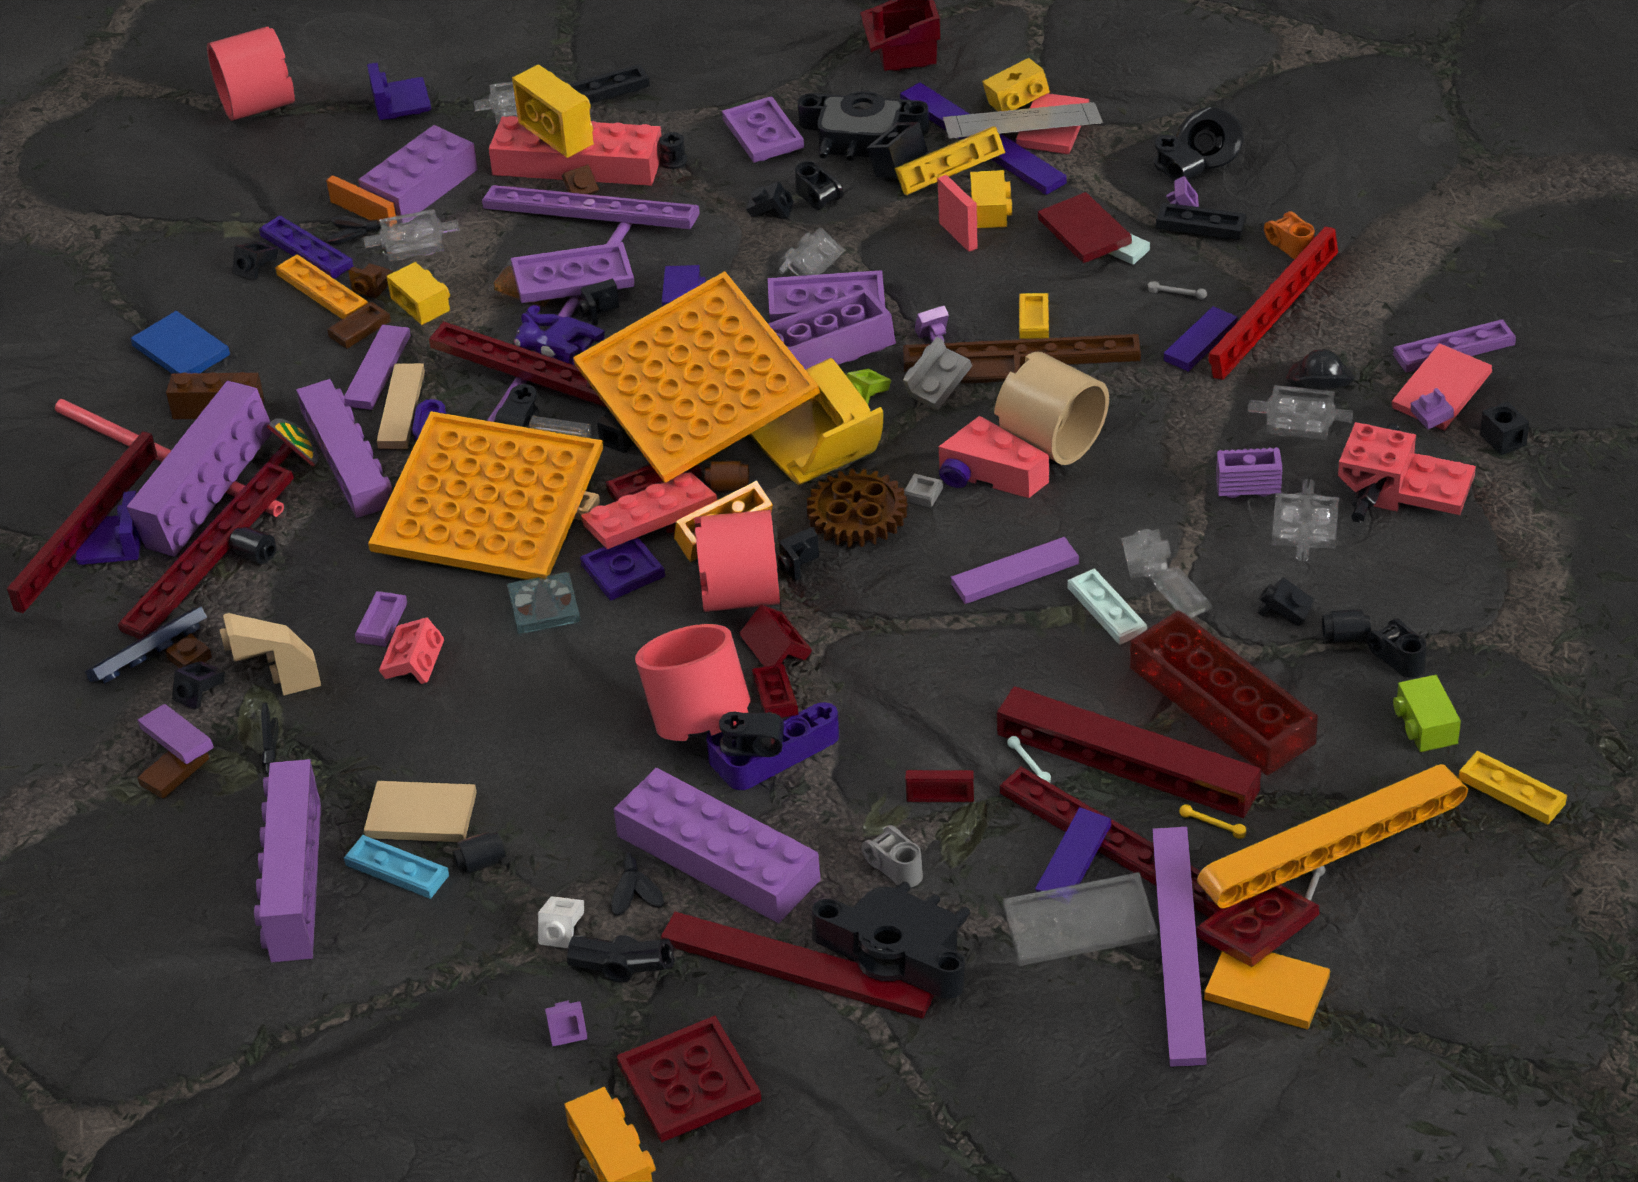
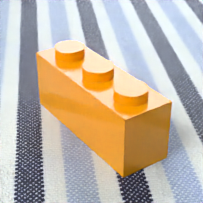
M755 481L677 520L674 539L689 562L698 559L694 517L769 509L772 512L773 504L758 482Z
M605 1086L564 1103L568 1127L599 1182H652L651 1173L656 1171L653 1159L647 1150L641 1151L638 1146L640 1145V1139L633 1124L626 1125L624 1121L625 1113L618 1098L611 1099Z

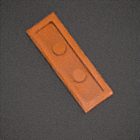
M333 175L326 180L331 203L370 221L386 222L385 228L390 230L397 226L393 202Z

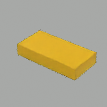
M1048 293L1019 294V339L1049 338Z

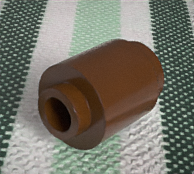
M711 461V467H705V485H711L713 492H735L749 485V464H741V461Z

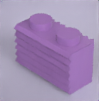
M1269 447L1268 449L1262 448L1261 450L1258 448L1253 450L1251 448L1249 450L1238 449L1236 451L1232 449L1230 451L1219 450L1217 452L1216 483L1218 496L1236 498L1240 495L1257 494L1265 497L1281 493L1282 461L1279 448L1275 447L1272 449Z

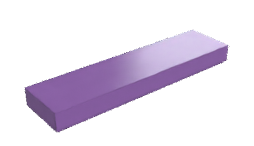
M1502 319L1395 346L1393 356L1405 373L1418 370L1439 343L1466 355L1474 356L1515 345L1516 336Z
M390 325L381 326L344 396L346 403L344 406L368 410L373 409L394 369V364L397 363L411 336L409 328Z
M1062 537L951 576V585L962 601L967 604L1079 564V555L1067 539Z

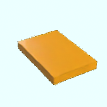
M1222 951L1205 989L1204 1000L1308 1030L1329 980L1330 969L1272 952L1253 967H1250Z

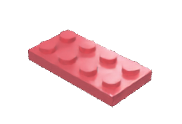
M692 472L682 473L666 483L652 484L646 490L633 495L622 496L618 501L611 504L594 507L590 512L581 515L583 526L605 548L610 549L675 523L677 520L717 501V495Z

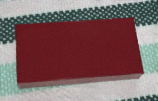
M906 770L907 802H974V770Z

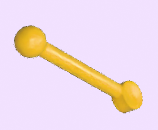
M1187 804L1182 805L1179 809L1182 817L1187 818L1191 816L1228 830L1238 839L1246 836V827L1242 824H1228L1194 811Z

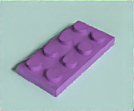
M623 242L511 258V267L521 303L581 295L580 288L612 278L617 285V290L634 287V276Z
M882 270L768 278L770 323L868 288L885 307Z

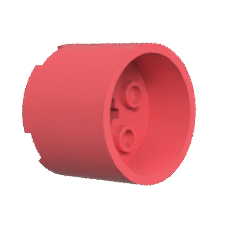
M269 26L207 43V54L213 80L223 108L231 121L294 103L295 95L292 78L288 77V70L284 60L286 57L273 28L269 29Z
M771 509L694 517L704 612L759 607L761 604L764 606L780 605Z
M700 624L679 628L654 638L637 652L635 656L636 665L656 732L660 737L673 741H687L689 738L688 734H698L710 730L712 736L722 732L719 727V720L724 714L734 711L749 713L747 707L751 703L731 631L725 626Z

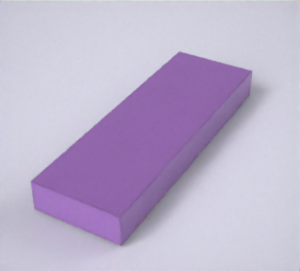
M166 704L137 720L140 728L185 764L190 763L214 748L211 739Z

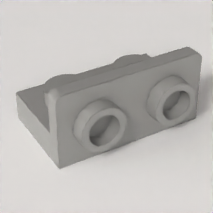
M936 337L931 345L925 348L917 363L907 371L903 382L910 397L938 410L970 370L972 364L970 359L947 349L943 339Z

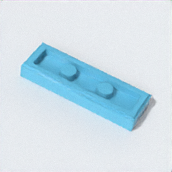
M365 835L360 837L344 857L345 865L429 899L433 897L449 877L447 867Z

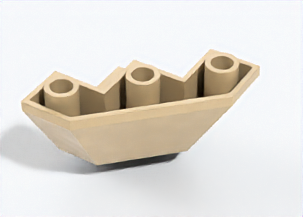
M231 613L223 615L226 628L220 629L224 650L232 651L234 662L266 654L268 663L275 662L274 665L269 667L273 683L281 684L283 695L321 686L313 650L286 625Z

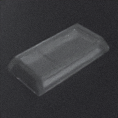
M1178 566L1161 572L1151 579L1152 583L1185 620L1213 607Z

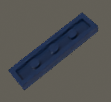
M202 607L191 609L89 668L85 673L90 682L101 679L104 684L119 676L120 672L118 669L124 665L129 664L130 668L148 659L145 653L155 648L157 652H160L174 644L172 640L174 636L182 632L185 637L200 629L199 622L207 618Z

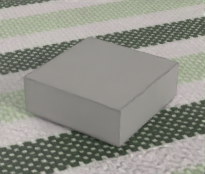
M914 474L904 490L907 502L932 508L943 489V480Z

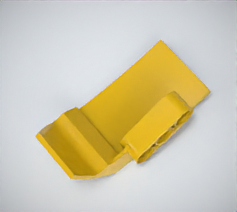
M832 358L805 369L818 384L820 390L818 395L749 434L763 452L797 485H801L873 453L881 439L883 428L882 408L879 407L870 411L864 398Z

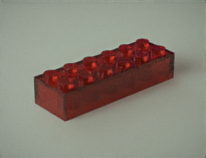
M1181 610L1174 612L1131 640L1130 668L1247 761L1261 768V772L1266 776L1316 744L1317 714Z

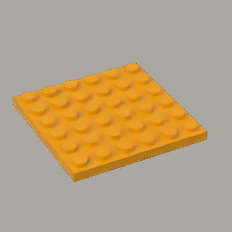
M725 271L573 357L575 366L664 483L820 393L818 384Z
M431 411L369 540V549L371 552L521 579L538 580V582H540L539 580L548 579L603 451L602 440Z

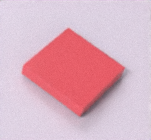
M947 175L937 178L939 224L968 252L977 249V203Z

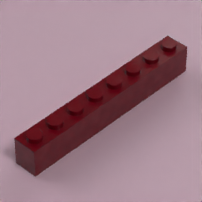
M1014 686L997 711V735L1008 739L1011 736H1017L1020 739V743L1243 819L1260 792L1261 768L1037 694L1033 691Z

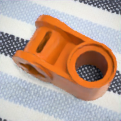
M1292 211L1285 213L1283 218L1279 220H1270L1264 224V233L1268 241L1287 253L1294 260L1314 238V227Z

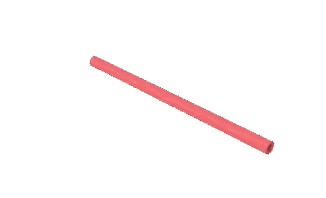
M64 399L58 400L55 405L57 413L126 446H130L139 436ZM154 442L158 455L156 460L163 462L171 450ZM234 481L225 493L236 497L245 485ZM274 500L265 512L277 517L283 512L284 504Z

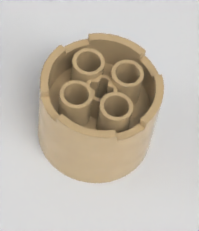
M1033 352L1025 356V363L1016 374L1011 371L1008 374L998 394L994 414L999 416V427L1049 455V459L1056 463L1069 465L1080 459L1098 437L1108 412L1109 392L1103 382L1043 352Z

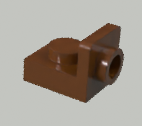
M370 263L364 269L351 267L348 272L352 291L376 299L387 288V275L393 273V270Z

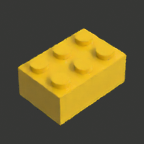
M539 64L512 77L518 123L567 158L594 144L593 125L590 118L591 105L585 95L573 89L568 83L563 82Z

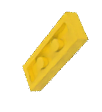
M1478 750L1459 770L1458 779L1547 825L1566 805V794Z

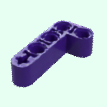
M820 702L799 712V715L783 720L782 751L774 757L728 756L720 749V740L723 737V732L711 736L709 731L706 738L709 763L731 788L735 790L749 789L836 743L839 739L838 710L831 703ZM732 739V746H733V747L736 746V740H735V739Z

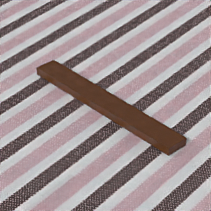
M1139 334L944 343L947 349L958 354L960 352L1020 350V367L1025 363V356L1033 352H1043L1065 364L1141 361ZM931 344L903 345L904 372H907L917 363L925 348Z

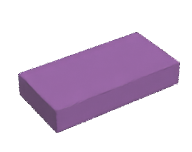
M376 591L355 633L356 643L386 647L407 605L406 595Z

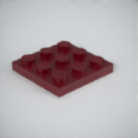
M716 1016L616 1056L617 1064L661 1143L762 1101L761 1091Z

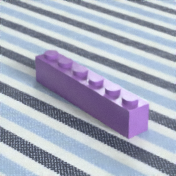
M330 379L296 389L301 413L355 517L359 518L385 509L389 500V494L393 492L390 480L387 476L382 477L383 470L378 458L373 459L374 455L369 441H363L364 435L360 424H354L355 419L351 407L344 406L346 403L341 389H335Z

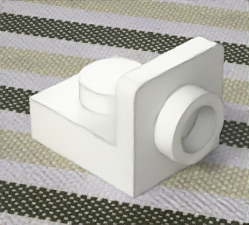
M551 896L538 912V943L540 945L568 948L572 936H574V926L584 914V900Z

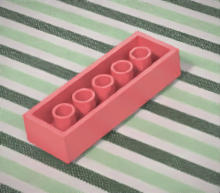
M502 116L489 146L492 175L563 180V173L589 165L596 182L652 186L661 158V146L659 143L662 136L661 126L591 121L594 144L567 158L518 123V117Z

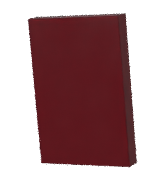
M1087 192L1038 211V220L1083 264L1132 244V235Z
M1278 885L1233 906L1221 908L1196 927V937L1244 964L1253 967L1319 915V905L1282 885Z

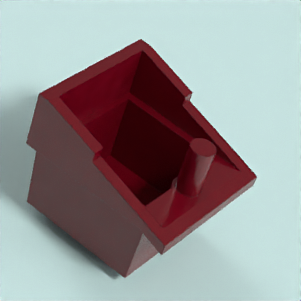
M890 0L860 12L870 52L879 51L884 71H897L902 68L925 67L937 64V40L941 39L940 18L934 0Z

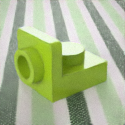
M869 368L849 372L846 375L867 404L869 403L870 396L889 391L891 379Z

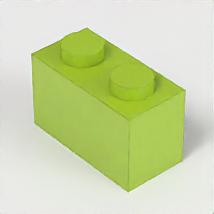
M1437 675L1399 682L1397 697L1393 699L1394 710L1398 717L1402 716L1407 736L1410 740H1414L1419 751L1424 752L1458 744L1461 720Z

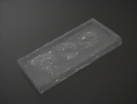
M1139 872L1003 899L1005 915L1020 966L1157 939L1158 935Z

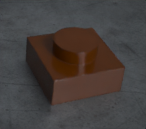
M589 165L565 172L562 175L568 193L592 195L599 191Z
M191 633L165 650L167 659L178 668L198 661L206 662L212 658L210 648Z

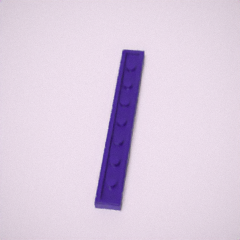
M921 82L900 93V99L919 100L927 103L929 120L945 130L946 126L943 117L969 114ZM999 133L1005 153L992 158V161L1045 195L1067 184V176ZM958 137V139H960V140H962V139H964V138H967V137Z

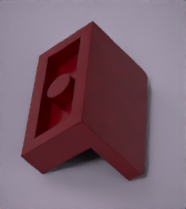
M762 604L740 631V636L764 667L781 664L788 654L806 660L813 651L783 612Z

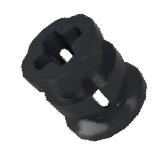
M669 132L661 136L659 140L661 146V165L668 169L683 167L687 163L683 135L677 132Z

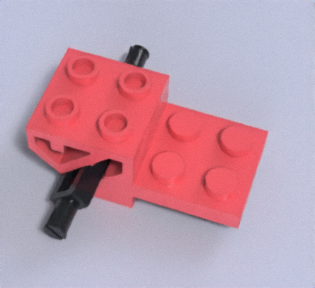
M1355 422L1339 460L1338 476L1356 492L1351 503L1355 507L1351 515L1354 522L1361 523L1364 521L1368 508L1372 506L1398 511L1401 503L1456 515L1461 514L1475 476L1476 466L1415 454L1416 434L1399 431L1400 429L1396 424L1391 423L1386 428Z

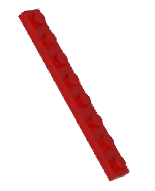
M1325 226L1210 351L1209 363L1213 378L1224 380L1336 256L1338 246L1335 228Z

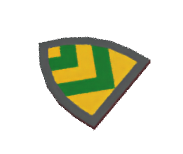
M272 420L267 428L284 442L267 462L280 466L294 450L314 467L318 461V453L304 428L288 420Z

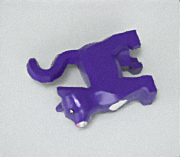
M532 305L521 316L523 324L517 329L514 344L575 365L573 362L575 354H580L591 348L594 341H603L605 331L574 318H563L555 314H538L540 307ZM538 326H551V327L548 328L547 330L543 331V330H541Z

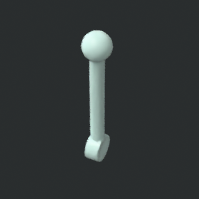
M1011 736L1007 741L1008 746L1020 754L1037 776L1050 783L1051 775L1048 772H1042L1022 748L1020 739L1017 736Z

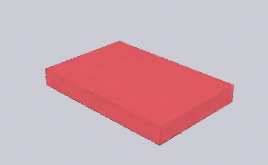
M1047 93L1034 100L1030 108L1089 103V99ZM1081 125L1019 131L1016 144L1027 149L1070 154Z
M1439 343L1394 397L1392 408L1417 419L1411 412V402L1418 400L1423 394L1426 396L1434 392V389L1438 388L1445 396V400L1454 409L1453 418L1435 426L1445 431L1492 373V365Z

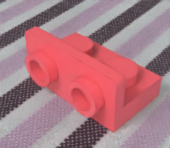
M428 617L398 625L379 672L385 679L404 676L412 672L421 684L427 683L443 645L444 637Z

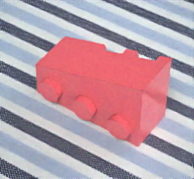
M978 416L939 446V469L946 459L960 460L971 471V477L968 482L976 483L977 480L993 484V489L1030 498L1049 483L1048 454L981 416Z

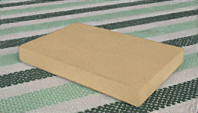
M377 781L364 834L373 839L457 842L466 839L477 793L476 786L473 784Z

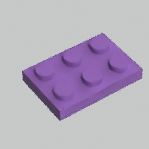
M772 96L722 111L723 121L754 163L804 148L803 137Z

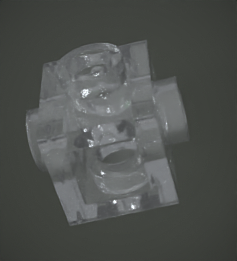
M1143 529L1137 531L1132 536L1121 538L1131 579L1141 576L1155 577L1161 574L1162 571L1168 570L1166 559L1172 557L1168 539L1161 540L1159 529Z

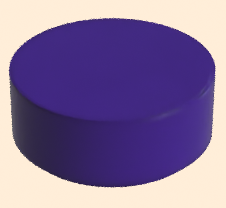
M950 458L943 462L939 469V476L947 485L962 488L966 486L970 479L971 471L962 461Z

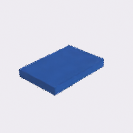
M178 311L171 313L130 338L133 347L171 374L201 373L230 355L227 345Z

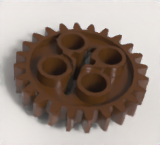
M850 469L849 475H844L843 472L838 471V478L835 479L828 475L827 483L817 482L818 489H811V497H807V519H809L810 527H815V532L818 535L824 533L825 541L834 537L835 545L840 544L843 540L847 541L848 547H851L854 541H858L859 545L864 547L866 540L875 545L877 537L887 540V532L896 534L897 526H903V518H907V497L904 496V489L898 488L897 480L890 482L889 475L879 478L878 471H874L871 475H867L866 469H863L860 474H856L854 469Z

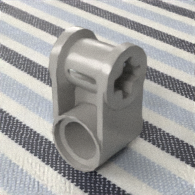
M888 825L883 829L881 835L872 841L866 840L861 844L862 853L868 863L874 868L879 869L894 881L896 885H900L905 881L910 884V887H914L922 881L923 870L920 848L917 844L906 838L895 826Z

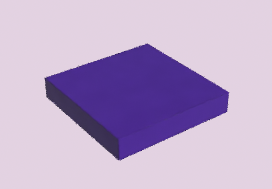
M638 537L610 549L605 547L599 548L580 557L581 566L610 601L665 577L664 567Z

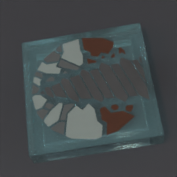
M569 572L549 575L546 578H534L507 584L518 634L581 622Z

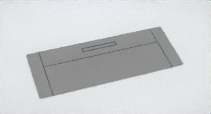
M1095 102L943 117L949 138L968 137L992 126L997 128L998 133L1103 123Z

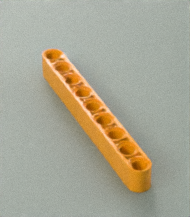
M1436 765L1214 861L1201 870L1197 883L1220 908H1228L1449 811L1463 802L1467 796L1468 788L1445 765Z

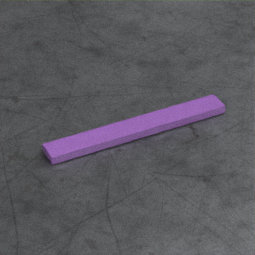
M492 185L482 199L484 209L691 229L700 214L699 206L691 204Z
M1187 827L1153 829V845L1170 1067L1207 1065Z

